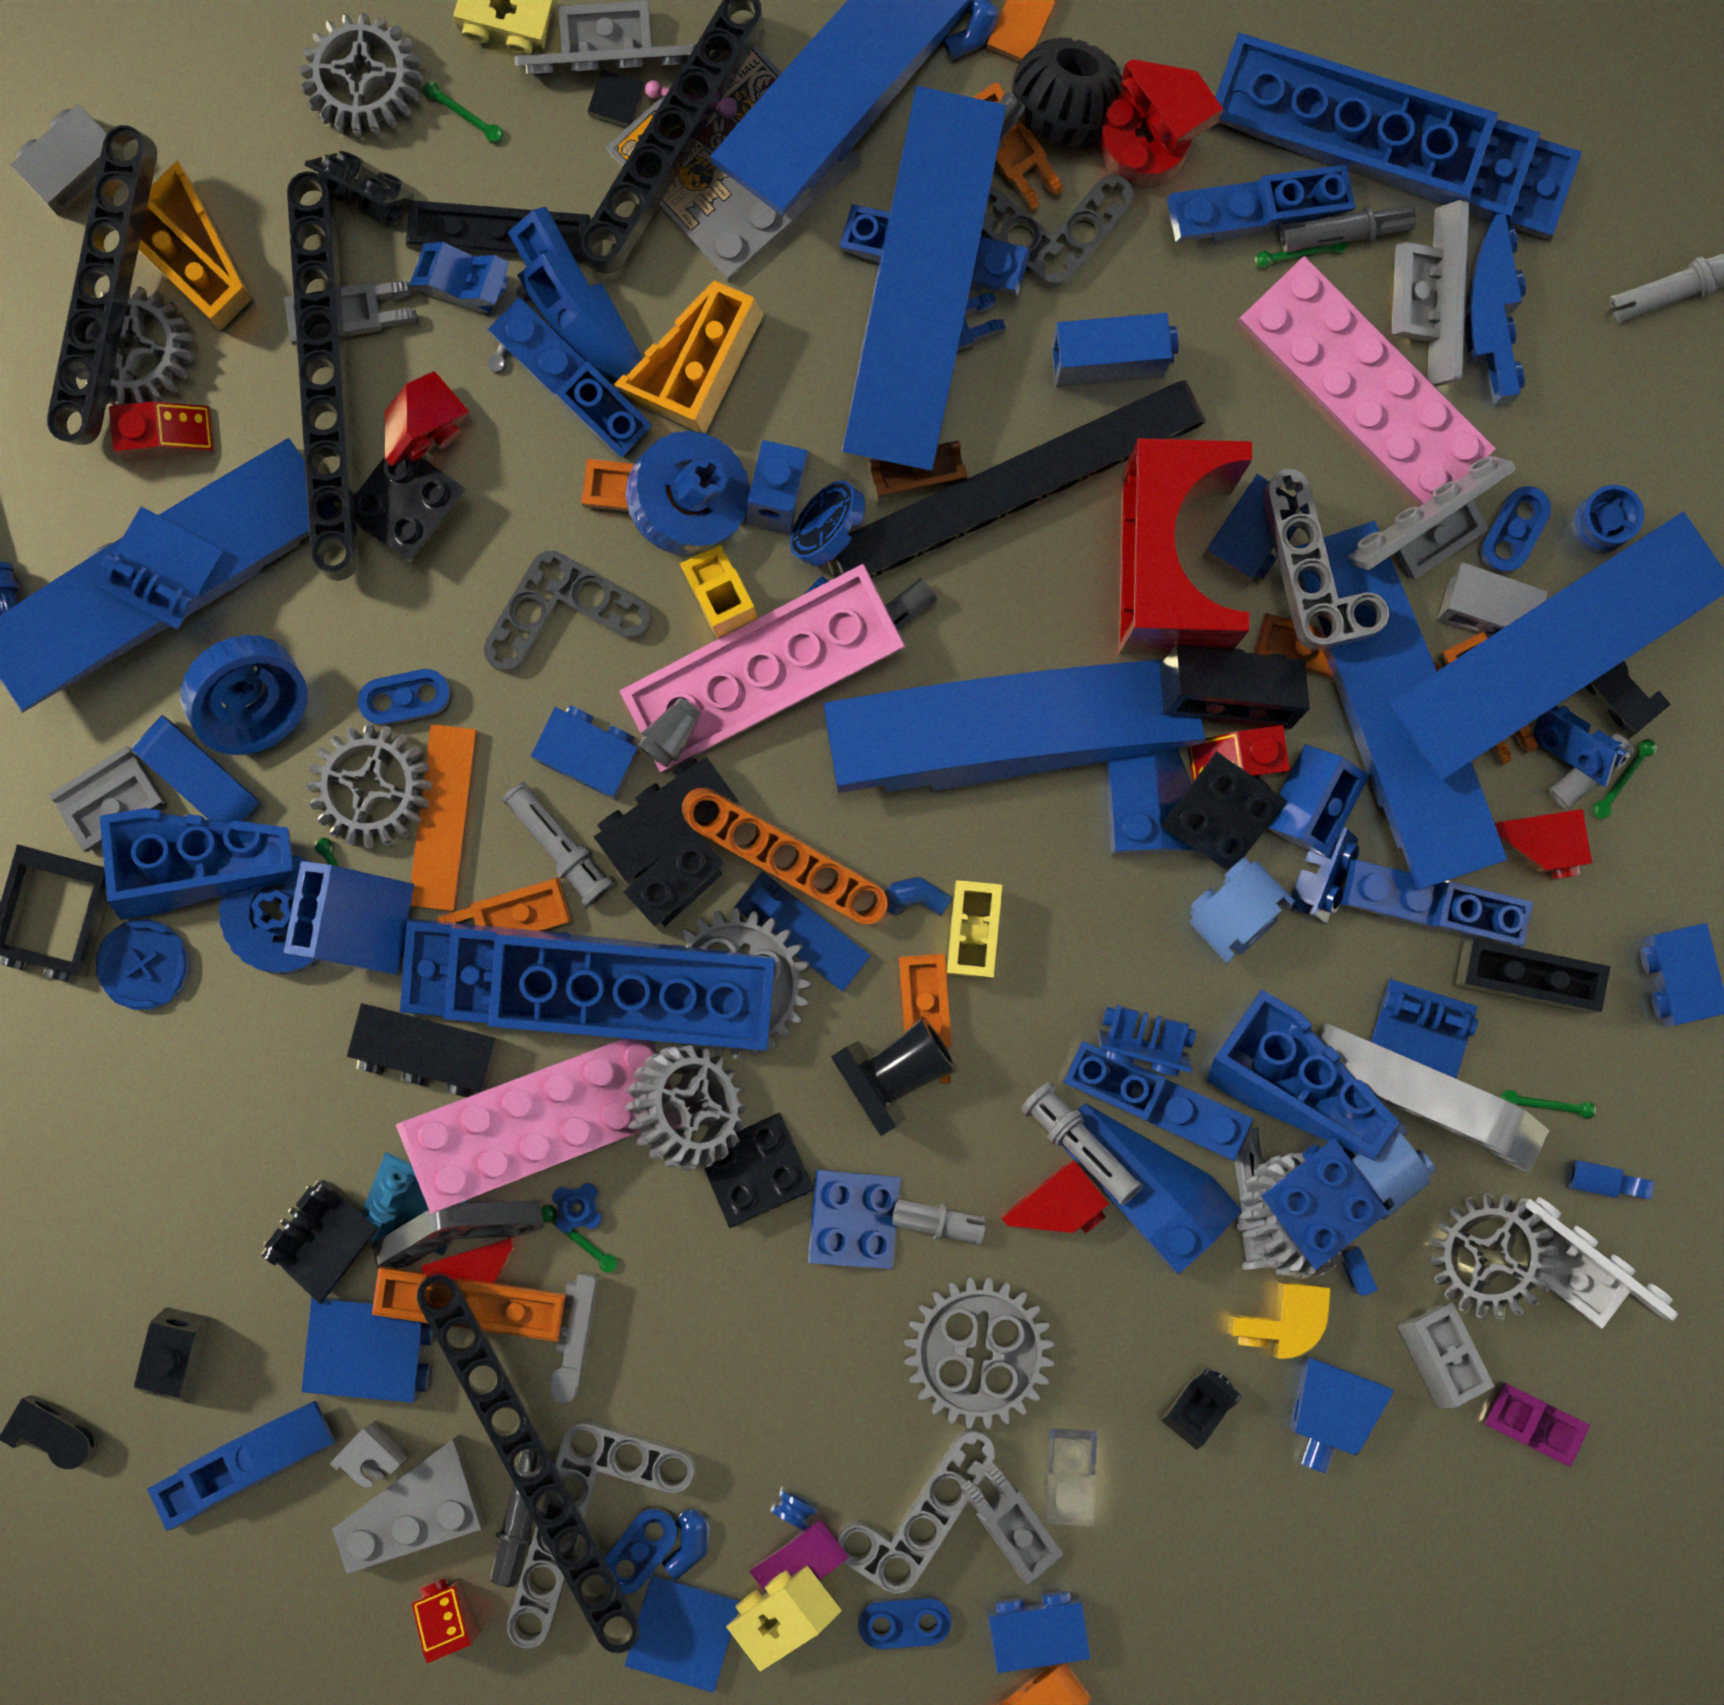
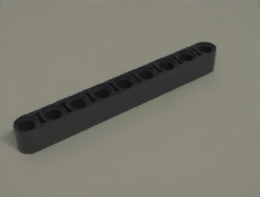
M305 171L295 175L289 182L287 201L310 550L313 562L323 575L331 580L341 581L348 579L355 573L359 563L336 211L333 195L323 177L315 172ZM314 190L322 193L320 200L316 204L310 206L301 204V199L307 192ZM317 234L325 237L322 246L318 249L306 250L303 248L306 239L310 236ZM325 279L328 281V285L322 293L317 295L306 293L309 283L313 280ZM327 323L331 325L329 334L323 339L316 340L309 337L312 327L316 324ZM328 367L334 370L333 377L329 382L322 385L312 382L313 375L318 369ZM333 412L337 414L335 424L329 429L322 430L315 427V422L322 413ZM330 456L340 459V465L334 473L329 475L318 473L319 464L323 459ZM337 501L343 504V510L336 519L324 520L321 518V511L327 503ZM340 546L346 549V556L340 564L331 566L324 563V556L330 548Z
M1187 380L1176 382L848 533L852 537L849 541L850 543L834 559L828 561L827 565L835 579L864 564L873 579L1127 462L1138 438L1176 439L1202 426L1206 419Z
M435 1271L429 1273L422 1279L417 1291L418 1305L597 1640L604 1649L611 1653H623L630 1650L639 1638V1626L633 1608L460 1285L452 1275L446 1272ZM443 1282L451 1288L453 1295L449 1303L437 1307L431 1305L426 1300L425 1290L431 1283ZM456 1324L470 1326L475 1334L473 1342L465 1348L452 1346L447 1338V1333L451 1327ZM489 1366L496 1372L497 1380L491 1388L482 1390L471 1384L469 1376L476 1367ZM506 1407L515 1410L519 1415L517 1426L509 1431L497 1429L492 1423V1417L498 1409ZM526 1449L536 1451L542 1459L540 1466L530 1473L518 1470L514 1463L517 1454ZM548 1491L556 1492L564 1499L562 1508L553 1514H545L537 1507L539 1497ZM570 1533H577L586 1540L583 1551L574 1556L563 1553L559 1548L561 1539ZM592 1575H600L608 1581L606 1591L597 1597H590L581 1589L584 1580ZM623 1617L627 1619L630 1623L628 1633L620 1638L608 1636L604 1632V1627L611 1618Z

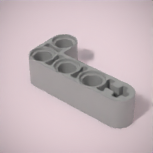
M1283 469L1277 472L1265 486L1263 504L1296 635L1300 643L1311 650H1324L1366 640L1374 636L1387 624L1389 618V608L1385 600L1374 593H1361L1338 599L1310 484L1306 476L1295 469ZM1282 484H1285L1287 490H1295L1296 495L1290 501L1292 516L1285 520H1282L1281 517H1284L1290 510L1287 498L1285 496L1278 497L1276 494ZM1298 527L1304 530L1308 536L1307 547H1293L1287 540V529ZM1311 572L1317 576L1320 585L1318 592H1304L1298 584L1299 573ZM1364 605L1374 612L1375 623L1373 627H1363L1356 622L1354 618L1356 606ZM1321 616L1329 622L1331 626L1329 637L1318 638L1311 633L1309 629L1311 617Z
M977 1428L965 1429L957 1434L891 1537L862 1520H853L846 1523L840 1529L837 1536V1542L849 1556L844 1563L890 1593L902 1594L909 1591L923 1573L968 1502L962 1490L956 1500L952 1502L940 1501L934 1493L936 1485L941 1480L947 1478L956 1480L960 1486L968 1481L959 1470L948 1467L951 1461H954L960 1467L966 1456L962 1445L965 1442L973 1445L977 1440L982 1441L980 1448L985 1454L981 1460L973 1457L965 1468L968 1474L973 1475L969 1481L978 1487L985 1476L982 1468L990 1461L993 1462L995 1458V1449L990 1437L984 1431ZM919 1518L931 1520L936 1527L934 1536L925 1542L914 1540L909 1534L910 1525ZM854 1532L866 1534L871 1541L870 1549L862 1555L850 1554L844 1546V1542L850 1534ZM893 1558H901L910 1566L908 1576L901 1581L890 1580L883 1572L885 1564Z

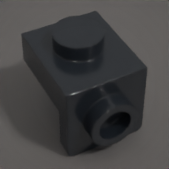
M1204 1368L1188 1381L1161 1421L1193 1448L1198 1450L1206 1443L1227 1411L1237 1405L1242 1396L1233 1388L1232 1383L1227 1377L1209 1368Z

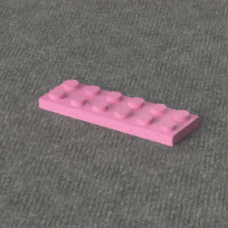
M1305 256L1239 318L1238 323L1420 506L1433 498L1432 492L1447 482H1457L1470 473L1469 467L1473 463L1489 456L1496 449Z
M861 564L621 689L619 692L640 734L673 704H676L680 697L702 713L678 761L672 760L667 768L655 761L660 773H664L690 757L703 753L906 648V645L866 566Z
M624 1038L397 1124L396 1127L430 1214L639 1133V1128L636 1130L627 1128L630 1122L636 1118L635 1113L624 1109L627 1103L635 1100L626 1090L629 1088V1085L637 1082L633 1073L638 1068L645 1066L644 1061H646V1058L657 1053L653 1041ZM667 1079L663 1088L671 1090Z

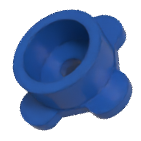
M585 1183L579 1189L568 1190L565 1187H559L554 1191L552 1200L557 1204L558 1218L555 1224L560 1231L567 1233L574 1227L580 1226L594 1229L600 1224L601 1215L596 1211L595 1202L598 1191L594 1185ZM575 1203L581 1206L579 1212H574L572 1209Z

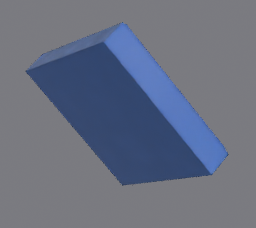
M652 1573L638 1618L639 1638L636 1644L629 1650L624 1666L714 1693L731 1637V1633L726 1626L737 1616L738 1610L735 1606L741 1600Z

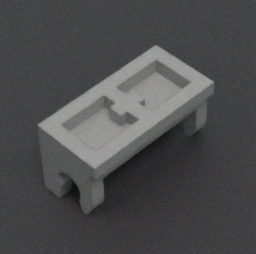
M1461 562L1458 565L1455 577H1450L1436 621L1475 634L1484 632L1487 638L1543 603L1546 600L1548 591Z
M1453 1302L1431 1307L1425 1310V1314L1416 1318L1406 1319L1397 1324L1404 1342L1438 1409L1457 1408L1495 1387Z
M375 1420L364 1427L330 1464L336 1470L341 1467L360 1486L372 1488L374 1486L373 1481L370 1477L363 1474L362 1469L375 1479H384L385 1474L382 1469L392 1474L397 1468L403 1466L412 1455Z

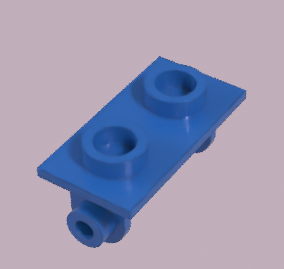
M1564 705L1560 708L1555 706L1539 716L1533 732L1536 743L1604 787L1609 783L1613 766L1621 768L1629 757V752L1624 750V743L1617 742L1600 730H1597L1592 735L1589 734L1591 724L1569 711V708Z
M1343 827L1341 835L1338 837L1329 857L1309 850L1305 861L1319 866L1320 869L1318 874L1301 870L1291 895L1295 900L1291 908L1293 911L1308 916L1311 910V914L1327 924L1330 914L1336 913L1342 901L1343 888H1341L1346 872L1349 870L1350 861L1357 860L1359 856V845H1357L1359 839L1350 830Z

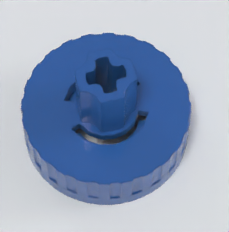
M674 432L657 440L637 459L627 479L626 502L635 526L649 542L669 553L691 556L718 546L740 527L739 525L746 517L750 485L742 462L733 453V450L723 444L721 440L702 432ZM666 487H670L671 497L681 509L688 512H700L707 508L710 513L707 514L706 511H703L696 515H687L679 512L668 499Z
M259 635L234 636L224 641H219L203 651L192 662L190 668L185 673L180 689V700L184 708L183 710L197 737L209 748L229 755L256 753L283 740L301 720L308 699L306 682L287 649L283 645L278 644L277 641ZM262 681H263V682L265 683V690H264V693L257 699V697L260 695V693H261V691H262V688H263Z
M292 856L294 874L221 896L219 922L220 928L223 931V937L235 955L239 956L246 964L258 970L274 974H294L306 971L321 962V960L283 953L286 937H276L274 942L275 936L287 935L301 861L310 862L299 856ZM271 903L280 905V910L284 913V917L281 920L271 918L272 914L267 910Z

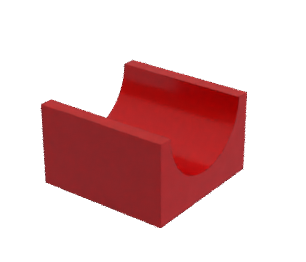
M1137 439L1123 472L1119 654L1168 655L1176 644L1234 650L1249 632L1250 612L1230 609L1211 601L1189 581L1177 556L1174 533L1176 518L1186 508L1212 496L1232 494L1252 461V441Z

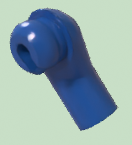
M972 0L969 4V13L972 17L967 29L943 39L945 48L952 60L988 43L999 19L998 9L995 5H992L991 0Z
M921 877L893 882L885 890L888 904L886 911L893 915L902 914L906 907L920 903L942 916L953 899L952 896Z
M694 1509L685 1510L679 1515L677 1526L681 1529V1547L662 1562L663 1567L676 1581L703 1559L709 1549V1524L706 1518Z

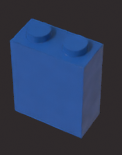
M1168 313L1057 322L1051 342L1055 387L1164 378L1169 364H1174V354H1178L1179 351L1177 327L1169 326Z
M301 861L283 953L397 975L414 884L334 865Z
M327 1297L322 1304H319L314 1298H311L301 1392L414 1403L419 1399L420 1392H427L430 1364H423L424 1346L432 1345L434 1333L428 1323L372 1315L374 1301Z

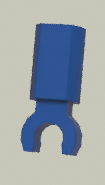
M1573 1160L1568 1188L1618 1198L1619 1194L1643 1199H1652L1655 1181L1623 1175V1169Z

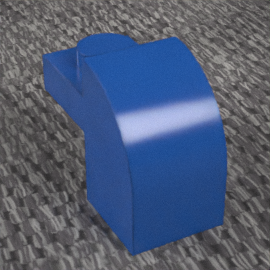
M445 242L424 243L409 286L441 301L476 312L490 313L492 306L496 304V301L503 295L506 289V272L510 262L496 255L472 256Z

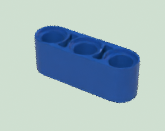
M161 715L131 748L138 757L209 820L231 823L233 820L244 821L260 803L250 791L164 715Z

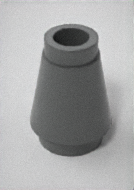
M680 697L676 704H673L641 732L643 738L637 746L657 763L667 768L672 760L678 761L702 713Z

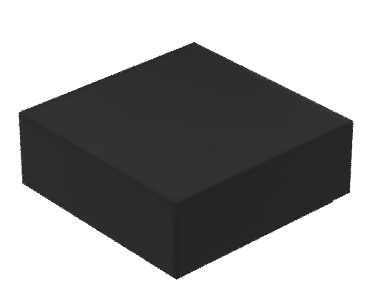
M601 69L588 108V115L627 128L635 120L645 89V83Z

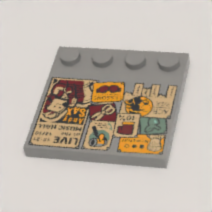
M756 44L723 97L732 98L736 101L737 113L731 118H725L720 114L719 110H715L658 206L727 282L735 277L861 164V158L851 149L841 163L836 160L814 188L810 189L808 187L788 212L781 216L711 163L710 156L782 74ZM718 48L708 58L713 62H723L729 58L731 53L726 49ZM696 86L690 88L686 93L705 97L708 91L703 87ZM664 96L606 146L607 152L621 167L624 166L663 101ZM670 125L663 130L662 136L670 140L677 139L683 135L685 129L679 125ZM647 163L643 165L638 174L644 178H653L661 172L662 167L656 163Z

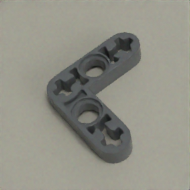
M1119 175L1103 177L1095 184L1054 234L1050 233L1002 192L990 186L988 200L990 199L995 202L993 212L1002 220L1006 212L1012 216L1004 222L1000 233H996L994 229L997 228L998 221L991 215L985 214L981 235L988 239L1009 243L1007 238L1009 230L1015 226H1025L1033 235V241L1028 246L1030 255L1025 271L1048 288L1063 287L1071 281L1126 216L1133 202L1134 192L1132 185L1127 179ZM1117 188L1122 192L1120 197L1122 205L1113 203L1104 212L1103 218L1110 222L1105 224L1099 214L1096 213L1103 205L1105 199L1103 190L1111 193ZM1091 205L1094 211L1087 209V207ZM1081 220L1091 222L1097 231L1095 239L1088 243L1076 241L1071 233L1073 224ZM1063 239L1064 243L1071 250L1063 263L1062 268L1065 273L1062 274L1055 271L1052 275L1046 273L1048 263L1044 259L1048 257L1054 261L1059 257L1065 245L1058 243V241ZM1073 252L1080 254L1081 256L1079 258H1076Z
M545 551L532 561L487 637L484 645V655L488 663L498 671L504 673L519 669L527 659L560 602L614 634L628 640L644 636L651 625V614L646 603L635 595L562 553ZM556 561L560 563L559 571L563 578L560 581L552 579L548 583L545 591L553 596L547 602L542 595L528 590V587L531 583H534L539 589L545 578L540 570L543 565L551 567ZM587 583L598 584L604 590V598L596 607H585L578 600L579 590ZM613 594L621 597L615 604L624 611H631L633 606L639 608L638 617L642 620L639 626L631 624L628 629L622 628V618L610 611L608 619L601 617L610 607ZM528 599L537 601L541 606L540 618L532 624L521 623L516 617L517 606L520 602ZM507 622H511L516 629L530 635L526 641L518 635L512 645V648L517 653L514 659L506 657L501 663L497 661L499 654L494 649V646L497 642L504 645L508 642L512 632L511 630L504 629Z
M537 1201L458 1203L432 1214L427 1210L372 1244L376 1268L379 1269L381 1266L398 1269L411 1265L453 1239L527 1235L544 1227V1220L540 1203Z

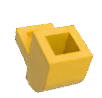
M721 544L679 563L716 639L758 619L755 607Z
M1278 1282L1275 1319L1229 1315L1228 1333L1232 1336H1239V1345L1267 1347V1339H1273L1272 1356L1277 1359L1300 1356L1317 1344L1326 1329L1330 1288L1321 1285Z

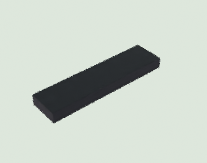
M410 200L406 246L410 249H422L424 243L445 242L466 253L521 257L508 232L532 210ZM549 211L575 261L587 263L581 239L591 221V216L589 214Z

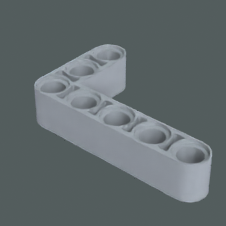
M1324 1023L1318 1038L1326 1047L1331 1046L1339 1054V1061L1356 1080H1362L1379 1100L1474 1141L1495 1158L1525 1172H1531L1549 1130L1526 1110L1361 1037Z
M582 1420L570 1427L562 1440L555 1463L562 1478L574 1476L581 1481L584 1488L583 1495L576 1499L575 1502L584 1519L599 1472L662 1492L675 1494L684 1491L690 1485L696 1470L693 1456L689 1451L681 1447L591 1420ZM588 1431L596 1437L597 1449L593 1454L582 1455L574 1449L572 1441L576 1432ZM631 1444L641 1451L642 1463L638 1467L632 1469L625 1468L618 1462L617 1450L622 1445ZM669 1458L680 1459L686 1465V1477L678 1482L667 1480L661 1471L662 1463ZM548 1491L541 1511L545 1514L558 1512L563 1506L564 1499L560 1494ZM537 1526L507 1621V1633L511 1641L515 1645L527 1649L539 1646L547 1637L552 1628L566 1582ZM570 1533L569 1541L559 1545L560 1550L567 1555L574 1556L580 1535ZM546 1567L555 1574L556 1585L549 1590L537 1588L531 1578L532 1571L535 1568ZM523 1613L537 1615L542 1623V1631L536 1635L523 1633L518 1626V1617Z

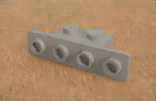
M649 0L558 6L561 52L516 55L515 66L526 65V74L553 72V63L571 62V71L599 69L598 60L616 59L617 68L644 66V57L660 56L662 65L685 64L688 55L691 54L696 44L652 47Z
M1458 200L1435 209L1433 247L1404 242L1396 245L1392 335L1429 341L1427 380L1435 387L1459 381L1462 378L1464 366L1463 337L1466 321L1465 290L1468 276L1467 242L1470 221L1469 202Z
M1487 456L1476 461L1469 467L1470 473L1457 482H1447L1439 486L1432 492V499L1420 507H1411L1398 514L1394 520L1396 523L1385 531L1374 532L1360 540L1357 544L1358 549L1348 555L1351 564L1365 570H1370L1396 553L1408 577L1417 579L1489 530L1474 498L1516 470L1513 462L1493 456Z

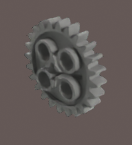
M740 908L733 909L730 921H726L721 910L715 911L713 926L703 917L697 919L700 933L696 934L689 929H684L682 935L688 943L684 947L710 949L715 942H722L730 948L731 952L741 953L742 945L747 943L750 945L749 954H766L770 957H775L776 973L773 976L767 1046L770 1049L775 1048L777 1045L773 1033L777 1032L781 1036L788 1038L791 1035V1031L785 1022L789 1020L800 1023L803 1019L794 1010L795 1005L804 1006L810 1002L808 998L799 994V989L812 985L811 980L799 978V971L806 969L810 966V963L807 961L796 962L794 958L803 946L797 944L788 947L785 942L789 938L791 930L787 929L778 935L774 933L775 918H770L763 926L759 925V911L756 910L752 911L747 921H743ZM697 1045V1048H703L705 1045ZM714 1046V1056H720L725 1047ZM731 1048L734 1059L740 1057L742 1053L741 1048ZM748 1049L753 1057L759 1054V1050Z
M967 1277L966 1290L959 1291L952 1281L948 1282L950 1296L944 1298L934 1290L932 1295L937 1305L933 1309L923 1304L918 1306L921 1313L926 1317L924 1322H909V1326L919 1334L917 1338L904 1339V1345L916 1349V1354L905 1358L904 1364L918 1366L919 1371L912 1374L908 1380L910 1384L924 1383L925 1387L919 1392L918 1398L919 1400H924L931 1396L935 1398L931 1408L933 1414L938 1413L944 1407L949 1409L948 1423L950 1424L957 1419L959 1414L965 1415L967 1429L972 1428L976 1417H982L986 1429H991L992 1415L996 1414L1000 1416L1005 1424H1009L1008 1410L1014 1407L1022 1415L1026 1414L1021 1400L1026 1396L1038 1402L1040 1398L1032 1387L1035 1383L1049 1384V1380L1039 1373L1041 1367L1054 1366L1053 1360L1042 1356V1351L1053 1347L1054 1342L1048 1339H1040L1039 1335L1050 1327L1049 1323H1034L1032 1319L1040 1311L1039 1306L1035 1305L1024 1309L1022 1305L1027 1294L1022 1291L1013 1299L1010 1298V1283L1005 1282L998 1292L993 1291L991 1277H986L982 1289H976L972 1277ZM982 1311H986L988 1313V1322L984 1346L987 1350L992 1351L990 1357H983L981 1360L978 1392L972 1394L969 1388L974 1361L971 1355L966 1354L967 1347L974 1348L976 1346L979 1315ZM956 1313H963L970 1317L972 1321L971 1332L962 1339L953 1338L946 1332L947 1320ZM1001 1320L1013 1321L1018 1328L1016 1339L1009 1345L997 1344L992 1338L993 1327ZM949 1360L960 1361L966 1368L964 1379L956 1385L946 1384L940 1379V1368ZM1002 1366L1011 1372V1383L1003 1391H993L986 1385L987 1373L994 1367Z

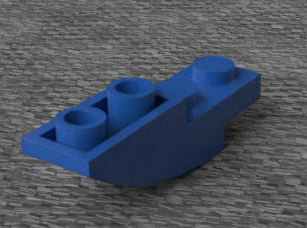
M1347 164L1264 175L1255 182L1175 192L1166 198L1175 242L1211 237L1212 241L1249 236L1279 230L1281 223L1301 222L1353 211L1356 208Z
M852 204L839 246L841 250L879 263L889 212ZM980 237L970 290L978 291L979 287L1018 295L1030 255L1028 247Z
M547 207L532 210L508 232L527 266L517 276L534 304L555 332L584 361H588L602 376L614 385L623 374L627 376L643 357L603 284L599 283L589 286Z
M1505 213L1497 214L1493 218L1478 246L1471 267L1465 303V344L1468 365L1486 362L1494 406L1512 403L1521 394L1520 389L1524 388L1525 385L1523 366L1520 361L1515 362L1512 344L1516 343L1515 323L1512 317L1506 318V313L1514 312L1522 302L1521 297L1526 295V284L1522 270H1516L1513 253H1517V236L1514 227L1507 225Z
M520 297L487 329V332L519 362V365L539 385L620 458L653 426L588 361H584Z
M1351 860L1341 905L1413 925L1524 947L1533 902L1452 881H1445L1417 891L1411 873L1361 860Z
M1082 1041L1063 1083L1179 1138L1236 1162L1255 1121L1253 1118L1173 1083L1167 1078L1136 1064H1126L1106 1057L1107 1051Z
M314 1401L178 1469L177 1473L149 1487L147 1491L165 1530H173L243 1491L266 1482L336 1444V1441L317 1401Z

